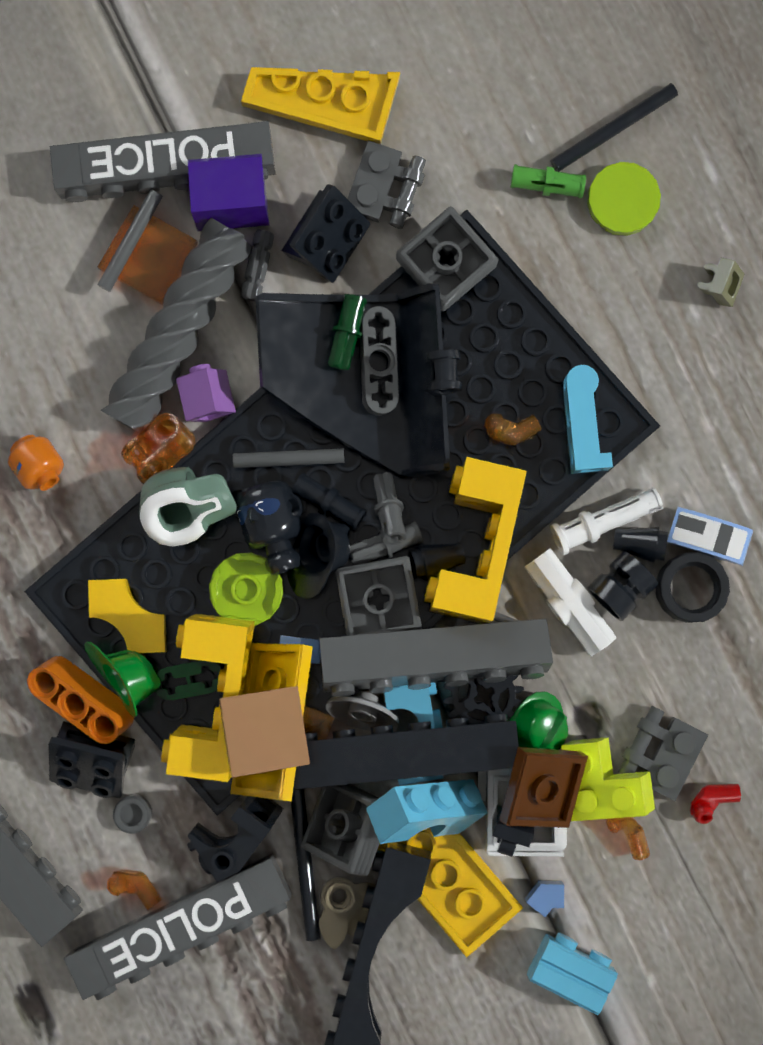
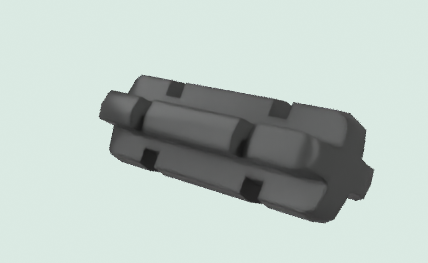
M257 229L254 233L252 242L254 248L251 249L244 276L247 280L244 281L240 293L241 298L245 300L255 301L256 295L262 293L263 286L261 283L265 280L271 254L268 250H271L274 241V234L269 231Z

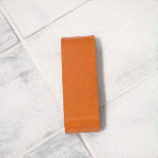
M54 656L33 669L28 675V688L36 698L100 744L113 742L133 724L134 717L127 711L120 697L62 656Z

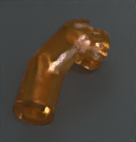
M496 413L488 416L485 421L487 434L493 440L507 445H516L542 430L534 415L514 423L503 419L502 415Z
M633 817L605 819L611 833L623 830L634 860H644L650 856L644 829Z
M121 869L113 872L107 880V889L112 895L119 896L121 893L136 894L147 910L162 900V897L147 875L141 871Z

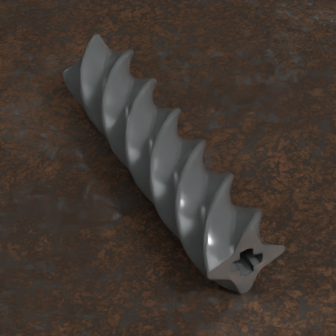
M213 218L206 222L201 231L199 245L186 256L181 270V277L175 280L168 288L164 297L163 309L150 319L146 328L145 341L137 345L131 352L127 363V373L119 377L113 384L109 394V405L101 409L102 412L144 435V425L154 420L161 410L162 393L170 390L177 382L176 378L180 375V361L188 358L195 351L198 344V329L210 323L215 316L216 297L226 293L232 286L234 281L233 266L243 262L251 253L252 245L244 239L245 235L226 227Z

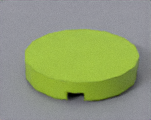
M618 162L606 166L596 175L588 190L587 205L591 218L601 227L605 228V231L613 235L628 236L641 232L653 221L660 208L661 192L657 180L647 169L636 163Z
M253 553L235 554L225 559L214 570L209 584L210 600L221 617L255 621L254 626L270 619L279 609L284 595L283 580L280 574L271 575L267 571L265 557Z

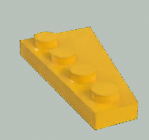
M251 67L241 104L243 107L381 144L400 80V72H387V74H370L369 71L335 73L333 70L318 69V72H304L292 68Z

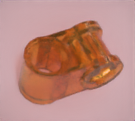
M171 413L160 414L142 432L124 445L121 457L127 464L132 465L136 469L137 478L144 484L154 474L171 469L183 457L188 455L194 448L195 436L175 415ZM137 450L140 454L137 455L134 451Z

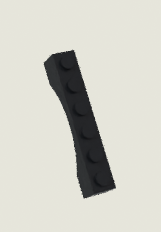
M400 842L386 843L385 850L377 849L372 871L378 872L375 886H367L362 904L363 908L368 909L365 923L357 922L352 944L359 945L355 959L349 957L347 959L342 980L349 983L346 994H338L332 1014V1017L339 1018L335 1032L328 1030L324 1045H381L382 1030L374 1014L370 997L369 972L371 961L380 939L391 922L407 906L421 897L431 862V851Z

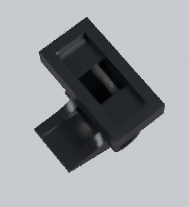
M247 796L231 817V820L238 824V833L236 835L220 837L198 822L188 834L191 842L187 843V846L191 852L197 850L199 854L198 859L203 870L209 875L212 874L216 882H219L238 873L255 849L271 830L284 808L272 799Z

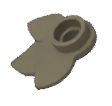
M335 877L327 881L323 886L321 902L324 910L319 919V929L323 939L332 949H337L342 944L347 933L354 937L358 921L365 923L368 909L363 908L362 904L367 886H375L374 884L369 882L353 884L347 878ZM342 889L346 892L344 901L339 903L333 901L332 895L334 891Z

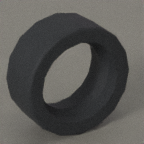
M699 552L681 554L668 560L660 569L656 579L658 581V586L655 588L656 598L662 610L673 619L685 623L705 622L717 616L725 607L730 594L729 577L723 566L713 557ZM687 566L702 568L710 575L713 581L714 592L711 600L705 606L695 610L681 607L675 602L671 594L673 576L680 569Z

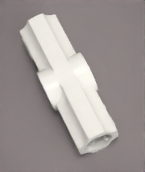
M551 548L524 567L537 587L546 596L547 599L545 601L553 614L565 627H569L590 657L606 648L617 638L594 608L595 602L580 581L572 578Z

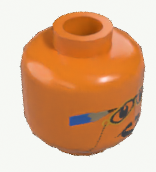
M27 435L12 445L8 465L24 488L30 490L40 488V490L45 491L54 487L59 482V475L63 470L64 462L48 438Z

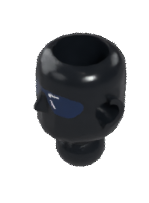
M277 480L261 483L238 493L235 502L237 504V515L243 531L242 535H244L247 544L251 548H265L267 554L265 566L267 571L271 575H277L299 568L300 556L292 548L291 540L298 537L301 533L302 522L300 515L302 513V504L298 496L293 494L291 487L286 482Z

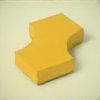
M128 579L88 580L89 618L102 619L115 626L122 634L127 650L138 653L167 652L166 615L151 613L142 608L131 594Z

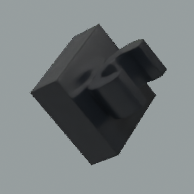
M497 805L492 816V836L497 837V843H500L497 852L512 857L517 844L530 847L534 837V827L506 826L499 820L503 806Z

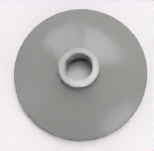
M360 691L357 692L356 696L332 697L326 703V710L330 715L345 724L362 730L370 731V727L393 725V731H395L399 725L397 716L379 704L377 696L368 692Z

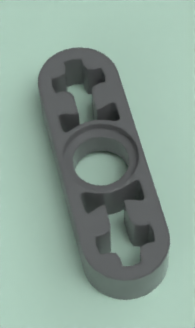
M376 306L363 314L359 329L362 333V337L359 338L361 385L364 408L372 415L382 416L391 412L397 406L399 399L396 327L393 314L384 307ZM375 316H378L379 322L386 324V327L379 332V342L387 340V345L383 343L368 345V341L373 342L376 339L375 328L368 325V322H371ZM379 351L387 356L388 367L385 371H376L370 366L369 357L372 352ZM388 376L389 382L384 381L381 383L382 394L389 396V401L385 402L382 408H380L378 401H372L371 398L372 395L378 392V381L370 383V378L382 379Z

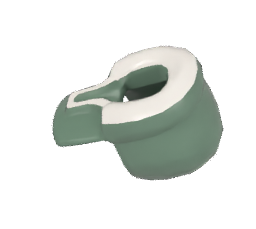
M178 467L154 474L144 483L140 495L139 517L143 529L151 539L161 545L174 547L197 540L206 532L210 524L235 514L237 504L225 478L221 475L213 474L196 478L189 467Z

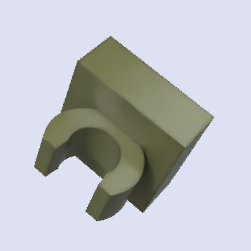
M721 257L718 266L712 263L705 264L704 266L708 274L714 275L712 282H698L697 286L704 294L712 295L719 305L733 307L745 274L735 260Z

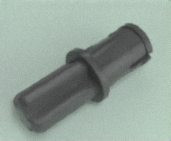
M389 472L376 474L373 480L378 503L374 507V512L379 516L382 540L387 545L400 544L402 540L407 538L402 519L404 505L402 501L397 499L393 475Z
M416 521L404 526L407 538L402 540L400 544H385L382 540L381 530L377 536L351 544L349 555L353 565H359L384 556L392 558V553L422 544V535Z

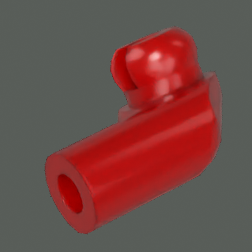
M739 784L704 786L690 805V813L695 821L700 824H707L713 820L712 815L719 803L740 802L741 790Z

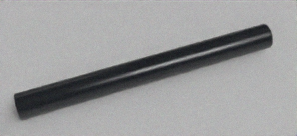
M672 83L668 84L551 159L552 167H554L555 171L560 172L678 96L676 87Z
M304 789L293 790L292 802L290 801L305 936L306 941H316L321 939L312 856L311 852L301 847L308 827Z

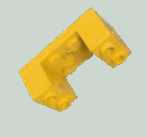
M466 457L463 467L456 465L449 493L456 494L454 504L492 513V516L489 517L484 539L491 541L489 550H484L483 554L481 553L476 575L482 576V579L443 569L440 570L437 578L430 577L424 602L431 603L429 612L480 624L493 622L526 470Z
M194 614L185 620L184 625L179 624L176 647L182 648L181 658L227 664L224 665V669H220L217 692H224L223 698L244 695L255 621ZM220 704L219 707H215L212 728L181 724L173 734H170L169 740H164L161 762L167 763L166 774L228 782L231 776Z

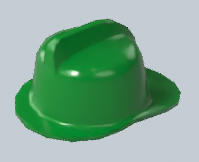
M85 642V650L90 660L119 695L130 715L135 718L137 716L136 706L160 688V680L151 663L145 656L136 651L124 650L105 655L92 642Z
M545 691L534 692L527 696L509 720H516L519 747L560 750L561 745L565 744L568 736L567 716L563 712L560 701L554 695Z

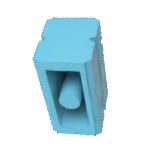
M558 932L556 938L546 934L527 971L529 981L599 1015L618 975L614 967L610 966L612 959L593 949L589 955L576 949L578 942Z

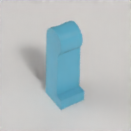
M588 365L575 366L569 371L563 381L571 474L608 471L613 467L611 452L600 453L594 392L598 387L599 378L596 371Z

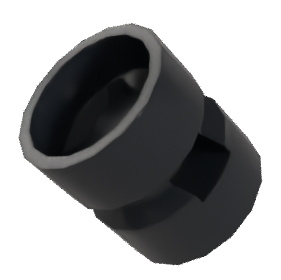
M623 551L609 565V574L601 573L587 587L590 594L619 621H623L636 608L635 600L637 598L645 599L658 586V581L650 571L626 551Z

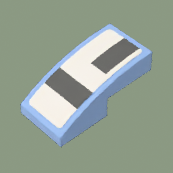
M677 507L667 542L671 545L704 553L713 558L743 566L753 530L716 517Z

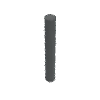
M152 189L149 190L97 284L102 289L111 292L163 198L158 192Z
M344 448L233 454L234 468L345 463Z

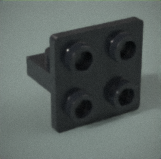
M327 184L323 191H318L281 251L289 258L313 267L323 278L334 283L370 227V222L335 186Z
M63 721L58 736L51 737L48 744L49 780L62 788H78L90 791L102 798H121L124 790V777L135 748V739L120 735L111 743L100 744L72 723Z

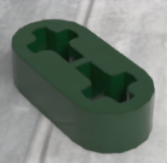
M196 661L163 668L157 673L160 680V688L156 691V694L165 700H177L217 691L218 678L212 680V687H207L205 681L193 683L192 676L204 673V666H209L210 671H217L219 677L220 669L224 668L220 663ZM167 673H172L173 678L186 677L187 684L175 687V694H171L168 688H162V681L167 680Z

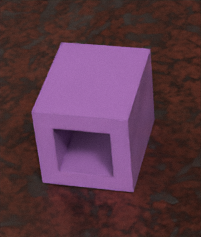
M200 364L189 368L190 374L176 378L186 421L208 422L236 412L226 370L213 369L210 364Z

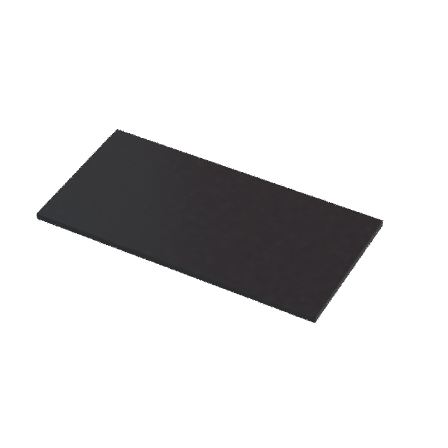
M465 210L460 216L498 258V263L495 269L447 310L441 311L443 350L460 351V360L457 361L458 381L462 382V391L446 395L450 470L418 477L401 478L329 436L262 388L253 393L235 409V413L229 414L165 470L189 467L196 478L219 474L225 478L234 500H236V496L241 491L269 481H284L292 489L299 476L305 473L306 476L328 489L336 488L340 491V496L367 510L362 522L355 531L349 527L348 539L350 545L379 535L381 524L379 516L374 512V507L378 502L373 478L376 474L389 472L393 475L397 499L402 501L404 505L402 511L404 526L416 521L422 535V544H454L460 542L465 552L466 562L447 571L482 579V576H477L476 572L481 553L483 554L484 550H489L491 540L484 539L487 523L492 513L454 504L456 494L449 493L456 465L463 467L466 457L527 471L507 557L508 561L611 470L571 474L563 381L572 368L578 365H588L598 375L599 383L594 392L599 448L600 453L611 452L613 467L656 431L660 425L468 210ZM443 253L440 254V264L442 266L445 264L453 265V254L445 256ZM401 266L368 295L397 294L419 285ZM344 448L345 463L250 468L233 467L234 453ZM140 491L24 592L107 689L119 697L96 669L85 650L84 644L87 641L96 645L105 655L127 650L125 640L115 626L102 619L89 618L88 580L128 579L131 594L142 608L151 613L166 615L167 652L139 653L147 658L156 674L161 669L169 666L201 661L181 658L182 648L176 647L179 624L184 625L185 620L194 614L221 617L210 600L209 584L214 570L225 559L239 553H253L267 558L265 548L253 549L247 544L244 535H242L243 531L237 511L223 520L210 524L206 532L195 541L174 547L161 545L151 539L143 529L139 517ZM298 497L302 504L301 522L309 513H318L319 508ZM329 514L325 516L329 522L344 524ZM296 537L295 539L291 540L292 548H293V546H294V543H295L297 537ZM416 545L392 553V558L408 556V550L416 549ZM384 556V557L375 559V560L370 561V562H376V561L387 560V559H392V558H388L387 556ZM350 557L348 558L347 563L341 568L354 566L350 560ZM335 571L330 573L321 592L315 597L307 599L297 596L290 587L287 572L281 573L284 595L279 609L270 619L254 626L252 643L280 644L281 635L315 640L347 636ZM413 577L422 629H430L445 615L429 612L431 603L424 602L430 579L425 581L423 578L415 579ZM380 589L373 590V597L368 598V604L375 605L377 611L384 609V603L388 602L390 598L389 595H382ZM320 662L319 664L310 663L303 714L305 734L312 733L331 716L326 710V703L330 698L335 697L332 696V692L323 693ZM204 666V673L192 676L193 683L205 681L207 687H212V680L218 678L217 671H210L209 666ZM167 673L168 677L167 680L162 681V688H168L171 694H175V687L187 684L186 677L173 678L172 673ZM361 689L355 690V693L352 694V695H349V696H354V695H355L357 692H359ZM215 691L209 694L177 700L162 699L154 692L136 706L137 716L134 720L162 751L164 740H169L170 734H173L181 724L212 728L215 707H219V699L223 698L224 692ZM184 777L217 816L240 796L230 794L232 778L228 782Z

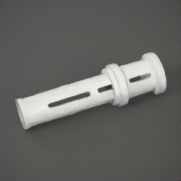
M653 487L639 495L630 497L592 514L589 511H583L579 513L578 518L561 525L554 523L550 525V529L560 553L566 555L569 553V549L587 541L590 543L597 542L600 535L609 530L662 510L663 503L659 493Z

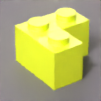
M609 737L572 740L561 745L562 750L581 751L588 756L571 821L640 817L648 815L655 809L650 771L613 774Z

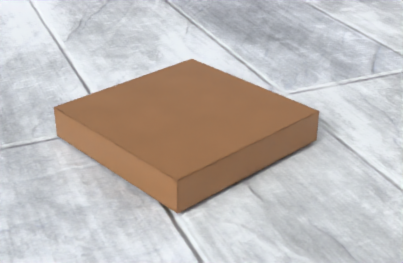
M298 686L219 699L231 778L310 764Z

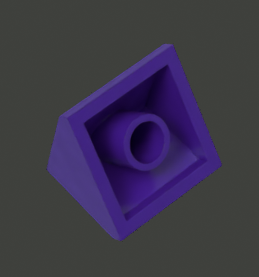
M262 154L188 160L190 206L197 232L202 231L210 218L231 229L270 226Z

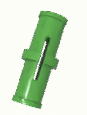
M514 164L510 188L541 191L542 196H550V193L582 199L586 175L554 171V167L549 166L544 170Z

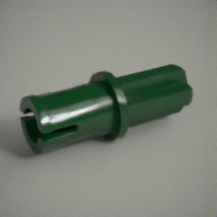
M344 294L338 325L333 326V331L336 333L328 363L329 366L338 370H348L350 368L357 338L362 337L359 329L367 300L352 294Z

